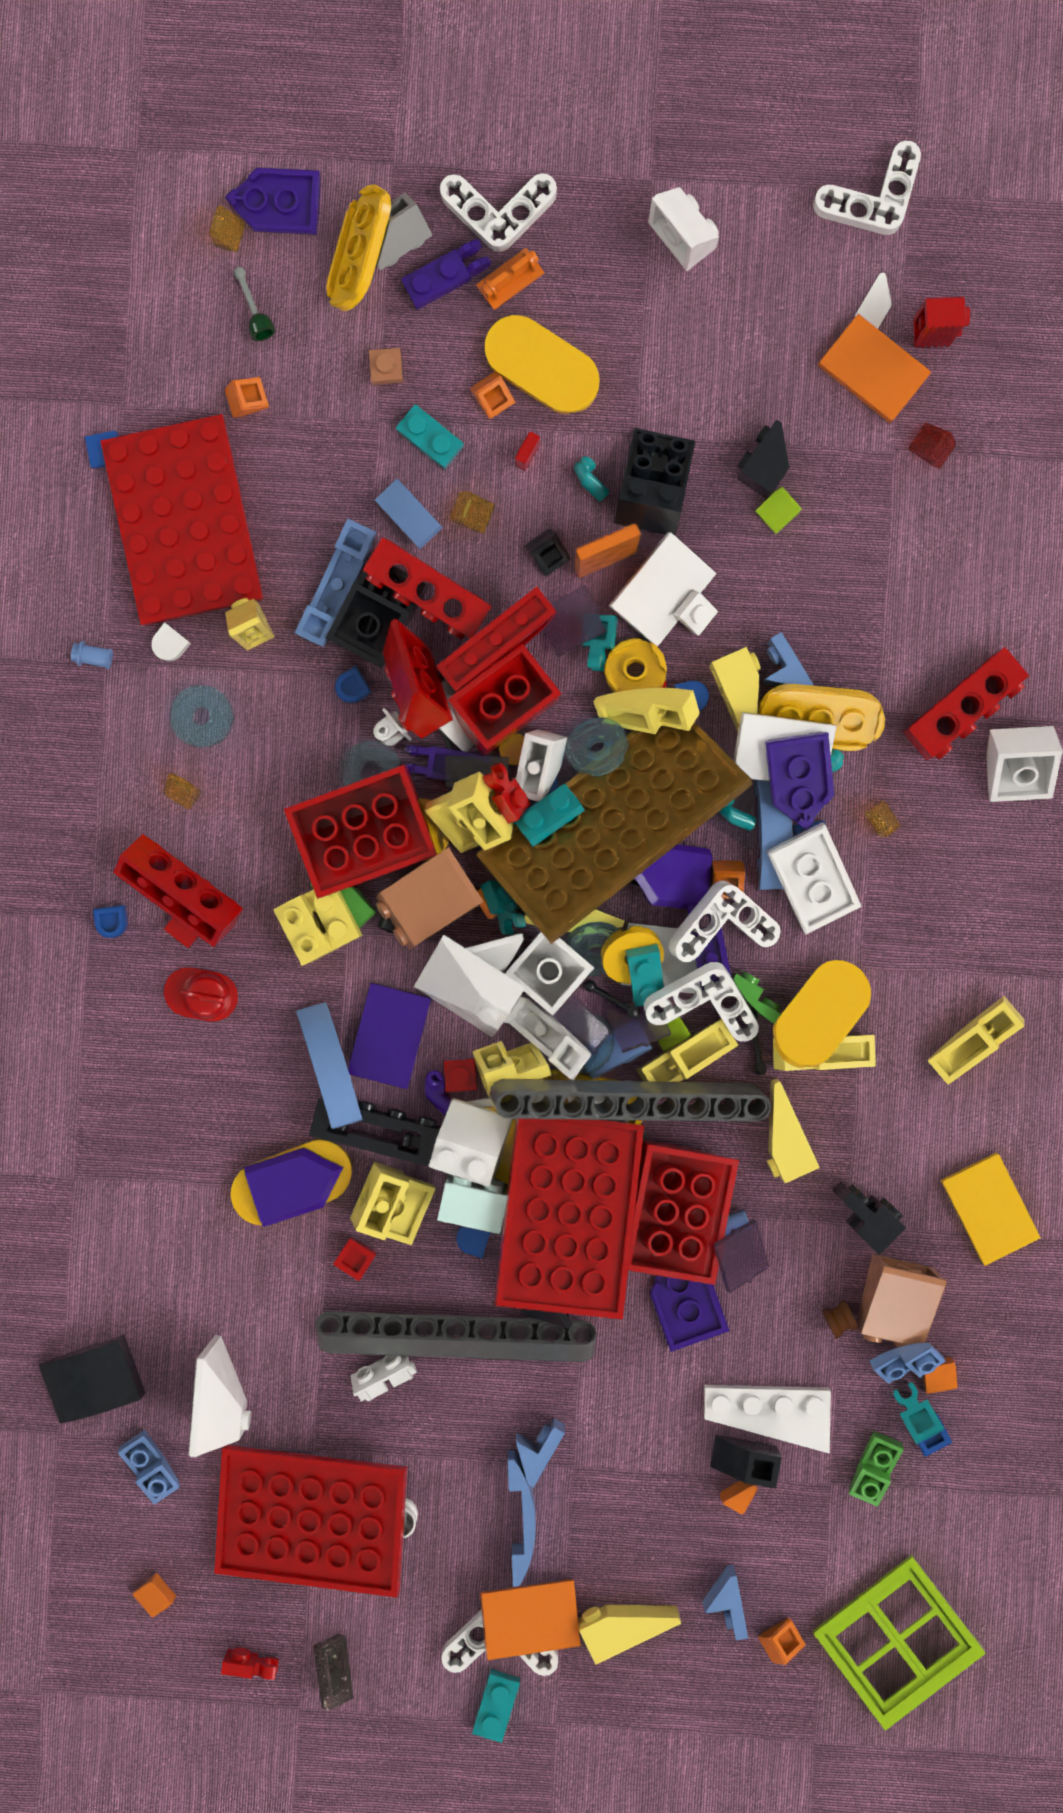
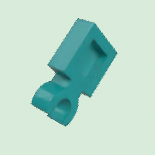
M910 1382L908 1386L912 1394L909 1398H902L897 1390L893 1391L896 1402L907 1409L900 1413V1417L917 1445L940 1433L944 1428L928 1399L921 1403L918 1402V1390Z

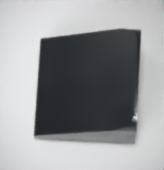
M551 529L546 530L525 545L526 550L545 577L571 560L557 534Z

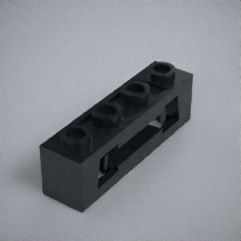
M321 1096L318 1099L309 1136L429 1167L435 1142L441 1126L436 1125L437 1120L424 1116H419L418 1120L407 1118V1113L404 1111L388 1108V1112L376 1110V1104L358 1100L362 1116L360 1122L399 1132L406 1129L420 1133L419 1136L412 1134V1132H407L403 1146H400L401 1141L354 1129H351L349 1133L341 1131L348 1128V1125L339 1127L341 1130L330 1128L331 1125L323 1098ZM412 1146L415 1148H419V1151L407 1147Z

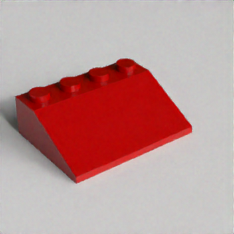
M406 764L283 809L317 899L437 855L417 791Z
M643 1139L628 1271L715 1285L738 1170V1159Z

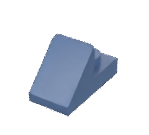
M780 632L767 642L770 647L767 649V653L771 661L775 665L780 664L782 669L764 679L762 683L776 687L783 684L814 686L783 633Z
M553 1418L549 1426L545 1424L540 1430L536 1439L539 1445L519 1433L516 1434V1444L528 1485L533 1488L565 1434V1424Z
M728 1565L702 1603L706 1614L719 1611L724 1612L727 1630L733 1629L737 1641L747 1639L748 1634L734 1565Z

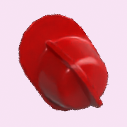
M181 968L174 971L168 977L164 986V998L168 1007L174 1013L183 1017L203 1021H220L227 1018L235 1010L238 1003V991L234 982L226 975L198 968Z

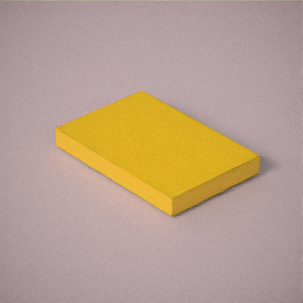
M998 1153L991 1154L940 1180L984 1266L1041 1238Z

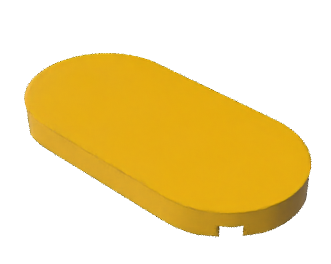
M370 184L359 191V194L362 195L359 200H353L350 203L344 217L326 284L327 296L331 298L329 303L341 311L353 309L365 296L373 277L391 210V198L386 190L376 184Z
M521 315L504 317L498 320L488 331L485 339V355L490 368L501 375L503 379L559 414L581 412L594 402L598 394L600 378L598 369L589 356L534 320Z
M783 684L767 692L758 707V714L835 725L836 731L832 750L858 751L867 747V744L873 740L875 742L881 736L885 726V716L880 702L876 697L862 690Z
M832 960L822 964L810 976L777 1018L773 1026L774 1045L778 1054L787 1063L799 1068L820 1066L830 1058L866 1011L871 1001V987L867 977L857 966L842 960Z
M324 1139L312 1140L255 1162L258 1163L305 1147L315 1152V1154L337 1163L344 1168L327 1202L343 1194L350 1183L353 1172L352 1162L347 1151L340 1145ZM243 1169L235 1177L231 1187L233 1207L245 1221L255 1225H262Z

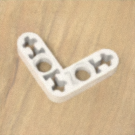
M902 141L895 146L889 160L879 197L835 185H825L817 191L814 198L813 208L815 213L824 219L883 235L894 234L899 229L905 216L921 158L919 147L912 141ZM903 152L909 153L908 158L910 160L904 172L898 171L902 162L901 156ZM892 181L902 182L905 186V193L902 195L892 194L889 190V183ZM826 196L832 197L830 208L824 207L825 201L823 200H825ZM843 199H845L847 202L842 213L839 210ZM853 203H862L866 207L867 214L863 217H855L850 211V206ZM874 207L878 208L874 220H869ZM887 212L892 213L893 220L891 224L885 223L883 216Z
M453 174L445 177L440 185V193L443 203L485 245L493 251L502 252L507 250L553 204L556 199L557 186L555 180L550 175L537 174L499 212L459 175ZM547 185L549 195L540 194L535 199V205L537 206L535 208L532 200L537 195V186L544 188ZM450 186L453 189H456L458 186L460 187V195L466 201L463 207L462 201L457 195L453 194L449 197L448 188ZM474 206L482 207L486 212L484 218L479 221L470 219L468 216L470 208ZM525 206L530 212L529 216L525 220L515 219L512 216V211L515 207ZM504 218H507L510 226L504 232L505 239L502 241L500 238H497L494 241L493 231L501 232L506 227V220Z
M719 881L709 889L672 935L669 941V951L683 962L693 961L699 956L727 919L752 941L762 947H770L778 941L781 932L780 926L738 887L727 881ZM726 892L727 896L735 902L730 905L723 901L722 893ZM745 907H750L751 913L749 918L740 922V911ZM705 914H710V924L706 928L700 929V918ZM758 923L768 931L765 936L755 927ZM692 930L699 934L697 938L691 934ZM683 942H686L689 946L686 951L681 947Z
M718 962L705 964L651 994L644 1002L647 1019L655 1025H664L711 1000L736 1040H752L759 1030L752 1010L727 969ZM715 974L719 977V981L714 983L713 980H710L709 976ZM698 981H701L702 986H704L703 991L700 990ZM684 988H693L695 990L694 996L688 1000L680 999L678 994ZM673 996L675 1006L672 1005L669 997ZM727 996L737 998L736 1004L731 1008L721 1006L722 1000ZM659 1005L664 1011L659 1013L657 1010H654V1007ZM739 1014L745 1024L748 1025L746 1029L739 1027L736 1019Z
M482 1610L444 1645L441 1659L443 1666L448 1671L457 1673L465 1670L485 1651L484 1640L478 1642L470 1636V1631L473 1628H483ZM462 1639H464L467 1647L462 1651L461 1660L457 1658L451 1660V1650L454 1653L459 1652L463 1648L464 1641ZM557 1650L540 1652L543 1656L550 1654V1663L545 1661L539 1663L538 1653L520 1655L538 1675H550L557 1669Z

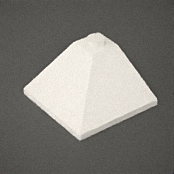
M445 935L441 938L414 985L416 989L490 1037H493L499 1030L525 989L524 986Z
M215 1335L197 1358L189 1456L196 1457L239 1441L244 1430H249L251 1411H246L247 1399L220 1335Z

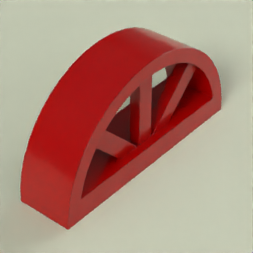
M536 586L436 667L455 692H458L521 644L526 646L552 621L557 611Z

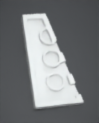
M704 1385L705 1420L830 1453L831 1390L829 1387Z

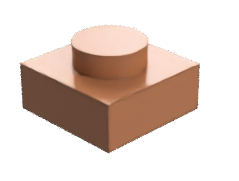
M400 348L369 350L372 385L403 383Z

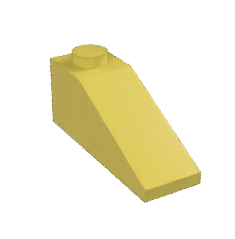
M248 598L240 599L231 605V610L225 612L230 636L247 651L275 637L259 603L254 598L248 600Z
M747 647L713 661L709 666L737 732L739 731L742 712L753 714L758 712L759 674L757 671L761 670L755 653L749 654Z
M777 1078L771 1080L768 1151L772 1159L767 1160V1163L774 1178L780 1176L782 1181L787 1183L820 1167L781 1082Z
M605 1605L601 1608L595 1606L586 1610L582 1617L579 1618V1632L595 1665L680 1625L681 1620L677 1606Z

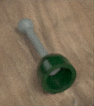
M236 267L233 275L239 280L253 314L248 326L251 337L254 341L266 340L276 332L273 322L267 315L258 312L244 278L246 272L242 267Z

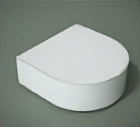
M164 623L152 639V650L157 657L164 661H175L182 656L191 643Z

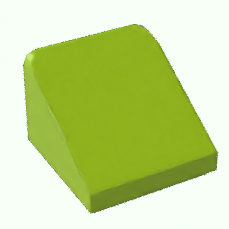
M781 486L755 512L777 534L799 515L802 508Z
M680 1017L664 1025L652 1023L647 1025L663 1051L692 1036Z

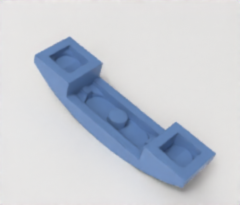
M347 518L334 546L336 550L310 606L307 605L295 634L322 647L325 646L328 641L326 636L353 583L357 582L365 566L377 532Z
M753 779L754 796H757L760 848V858L757 859L758 890L783 889L766 850L793 837L792 819L772 805L769 781Z
M324 1002L297 1010V1017L331 1128L336 1129L361 1121L362 1116L327 1003Z
M508 1450L509 1492L522 1491L524 1543L512 1544L514 1587L520 1586L532 1559L536 1534V1509L533 1489L527 1483L521 1459L515 1450Z

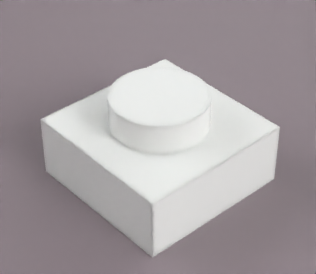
M692 590L674 615L693 634L699 636L718 611L700 592Z

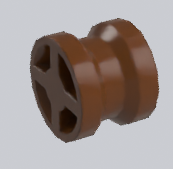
M845 1300L839 1301L837 1307L833 1309L825 1308L821 1310L835 1339L842 1337L843 1332L847 1330L854 1331L859 1328Z

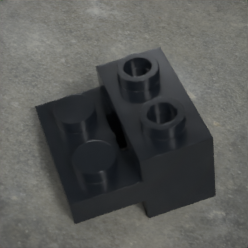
M842 1182L832 1190L854 1212L846 1222L878 1255L906 1229L899 1221L903 1215L884 1197L880 1201L873 1195L867 1198L853 1184L847 1188Z

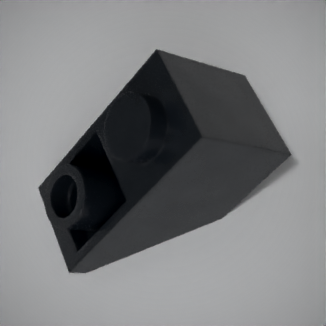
M777 419L771 428L767 425L764 426L755 440L759 443L753 454L747 451L737 465L741 469L737 479L765 499L771 496L790 467L782 423Z
M715 1434L710 1467L744 1483L776 1489L782 1457L777 1446Z

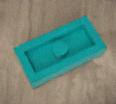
M414 404L396 427V431L444 470L464 447V443L416 404Z
M563 784L526 810L519 820L515 821V824L531 846L534 847L585 810L568 786Z
M657 944L626 950L635 1007L643 1006L647 997L664 988L660 952Z
M490 1669L472 1728V1734L502 1743L520 1685L519 1677Z

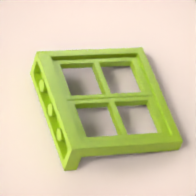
M912 1554L813 1630L815 1637L885 1731L986 1654L980 1642L968 1630ZM908 1580H911L932 1608L899 1633L878 1604ZM869 1611L890 1641L857 1665L836 1636ZM935 1615H938L959 1644L925 1668L904 1639ZM895 1647L916 1674V1677L884 1701L863 1671Z

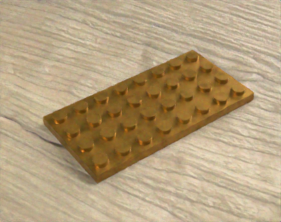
M695 722L689 731L660 726L656 734L633 730L566 783L585 811L534 847L531 846L516 824H514L510 840L485 851L482 849L476 856L550 944H552L752 786L753 783L751 778Z

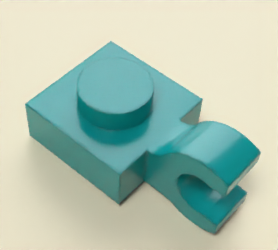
M584 614L581 645L584 648H590L587 667L591 668L592 671L604 672L606 663L605 649H614L618 621L615 615Z
M489 880L481 885L490 914L497 915L499 928L503 935L514 934L512 921L515 927L524 928L526 926L523 915L516 913L519 910L518 905L497 881Z

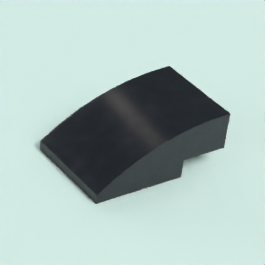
M394 565L390 568V577L395 582H403L408 577V573ZM362 570L357 582L353 583L326 639L382 668L385 664L383 650L390 622L397 619L407 627L418 605L411 602L407 606L393 597L395 592L393 589L385 584L382 589L373 585L365 579L368 574ZM421 582L416 588L420 598H423L429 587V584L426 582Z
M125 1335L102 1343H94L38 1365L60 1424L125 1406L141 1400L146 1394Z

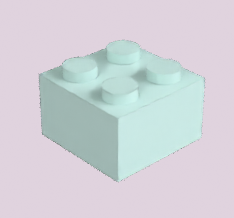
M448 1174L437 1221L500 1234L505 1214L508 1186H505L502 1181L496 1178L487 1187Z

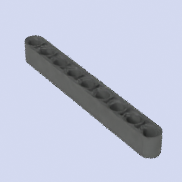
M501 1079L491 1086L489 1092L490 1099L498 1114L509 1119L756 1122L765 1119L771 1110L769 1099L756 1085L751 1083ZM513 1095L510 1101L500 1102L504 1096ZM545 1095L542 1101L532 1103L535 1097ZM569 1096H575L572 1102L564 1103ZM601 1096H606V1099L602 1103L595 1104L598 1098H600ZM637 1096L633 1103L626 1104L630 1098ZM667 1097L664 1103L657 1105L660 1099ZM697 1098L695 1103L688 1105L691 1099ZM727 1098L724 1104L718 1106L722 1099ZM753 1099H757L754 1104L748 1106Z
M330 1311L321 1314L315 1322L318 1347L326 1353L585 1362L594 1356L597 1335L593 1324L583 1320H572L573 1325L566 1329L531 1318ZM328 1331H335L334 1333L330 1334L326 1333ZM360 1332H365V1333H366V1334H363V1335H358V1333H360ZM392 1333H396V1334H397V1335H395V1336H389V1334H392ZM427 1334L429 1336L421 1337L420 1335ZM455 1335L461 1336L459 1338H452ZM487 1336L492 1337L491 1339H483V1337ZM514 1338H523V1340H515ZM546 1339H554L555 1341L550 1342L546 1341ZM577 1340H585L587 1342L581 1343Z

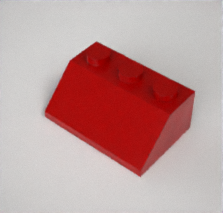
M397 619L392 620L383 650L387 665L384 670L394 689L391 691V694L399 706L401 714L398 715L401 725L406 731L411 730L422 739L452 721L453 718L431 648Z
M521 644L448 698L447 702L466 736L484 757L557 703L562 693L524 644Z

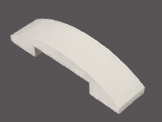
M523 993L504 1021L512 1025L548 1056V1061L571 1080H574L592 1055L563 1025Z

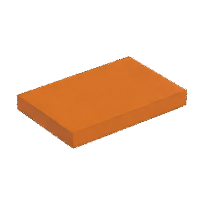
M859 313L817 365L890 424L932 373Z
M629 525L577 548L574 569L578 578H582L636 554L641 536L637 525Z
M573 1579L480 1592L487 1660L581 1646Z

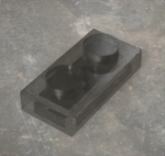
M445 756V788L453 789L455 782L479 771L483 776L491 773L490 767L498 763H502L507 772H509V757Z
M336 1634L313 1645L321 1708L328 1711L354 1698L346 1636Z

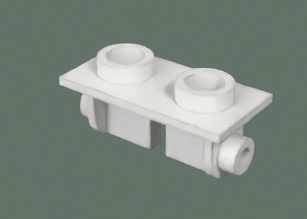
M383 708L382 711L387 716L375 725L373 730L374 736L386 746L395 745L403 737L411 741L412 738L407 734L408 731L403 728L399 721V714L396 711L391 714Z
M386 1355L383 1359L369 1366H364L356 1373L350 1375L353 1395H358L360 1401L367 1400L369 1402L388 1391L385 1381L389 1380L392 1386L396 1387L413 1379V1375L417 1373L416 1366L412 1361L409 1362L408 1356Z

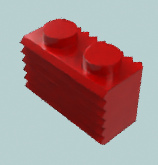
M964 296L925 298L913 318L914 347L918 349L921 346L924 349L926 346L931 348L933 345L937 348L939 345L943 348L946 345L949 348L956 337L962 336L963 328L968 327L970 323L969 306L965 307Z

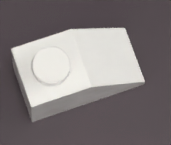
M540 729L525 733L516 780L526 793L528 799L539 802L547 796L561 768L567 737Z

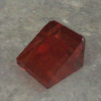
M925 422L908 449L933 467L940 469L955 448L956 441L951 432Z

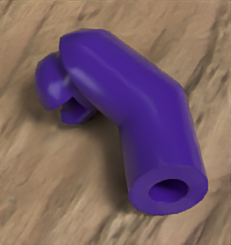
M432 1070L425 1078V1096L446 1116L451 1100L446 1096L445 1077L441 1072Z

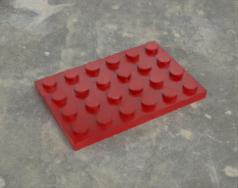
M223 414L100 441L139 620L142 626L230 608L234 602L243 598H248V600L254 598L256 601L264 600Z
M516 1119L494 1299L495 1306L623 1320L644 1125L588 1119Z
M225 1445L222 1448L214 1574L397 1598L400 1594L408 1467Z

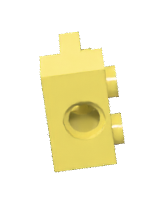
M480 771L455 782L451 792L426 803L424 811L460 853L479 845L485 851L511 839L514 822L507 823L492 799L495 791L485 784Z
M313 889L273 909L302 966L314 962L363 936L341 891L317 899Z
M500 1041L472 1051L482 1084L489 1098L491 1086L498 1080H543L551 1075L548 1063L540 1050L532 1043L506 1051L504 1044ZM513 1095L504 1096L500 1102L510 1101Z
M374 1161L350 1219L357 1232L382 1240H386L387 1237L412 1245L436 1188L431 1183L405 1175L402 1170Z

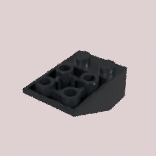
M639 428L634 429L614 524L623 526L636 524L638 529L665 535L671 532L673 535H676L696 441Z

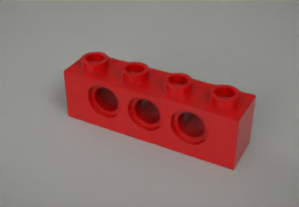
M384 536L363 568V571L368 574L365 578L367 581L382 589L384 584L395 591L393 594L394 598L407 606L411 602L422 608L420 611L421 615L434 623L438 619L449 625L447 631L461 640L465 636L471 639L475 635L492 607L485 600ZM401 564L406 567L408 571L406 580L395 582L391 579L389 571L393 565ZM427 581L434 585L435 594L430 599H422L418 596L416 588L421 582ZM449 599H457L462 604V610L456 616L447 615L443 609L445 602Z
M1004 647L987 659L902 731V733L925 760H929L934 756L939 760L953 749L950 745L953 740L958 736L964 739L977 728L974 723L980 717L984 716L985 719H988L1001 708L998 702L1006 695L1011 699L1023 690L1025 686L1022 682L1030 675L1007 648ZM987 678L993 679L997 683L998 689L996 694H991L986 690L985 681ZM963 699H969L973 703L974 710L971 715L964 713L961 709ZM939 719H944L949 723L950 731L947 735H943L937 730Z
M144 834L120 855L113 871L116 876L213 948L235 926L244 909L232 898L226 896L211 885L208 880L199 876L182 861L176 859L158 843L152 841Z

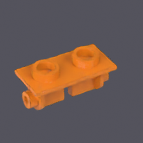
M525 248L478 282L476 286L495 311L545 274V272L537 263L539 259L533 250L529 252Z

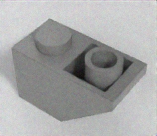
M406 192L391 201L390 215L376 266L380 271L385 267L394 265L401 256L410 250L419 248L424 244L425 240L432 236L417 204Z

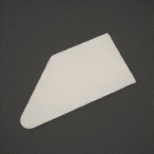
M885 273L879 274L855 314L857 316L859 313L877 329L892 306Z

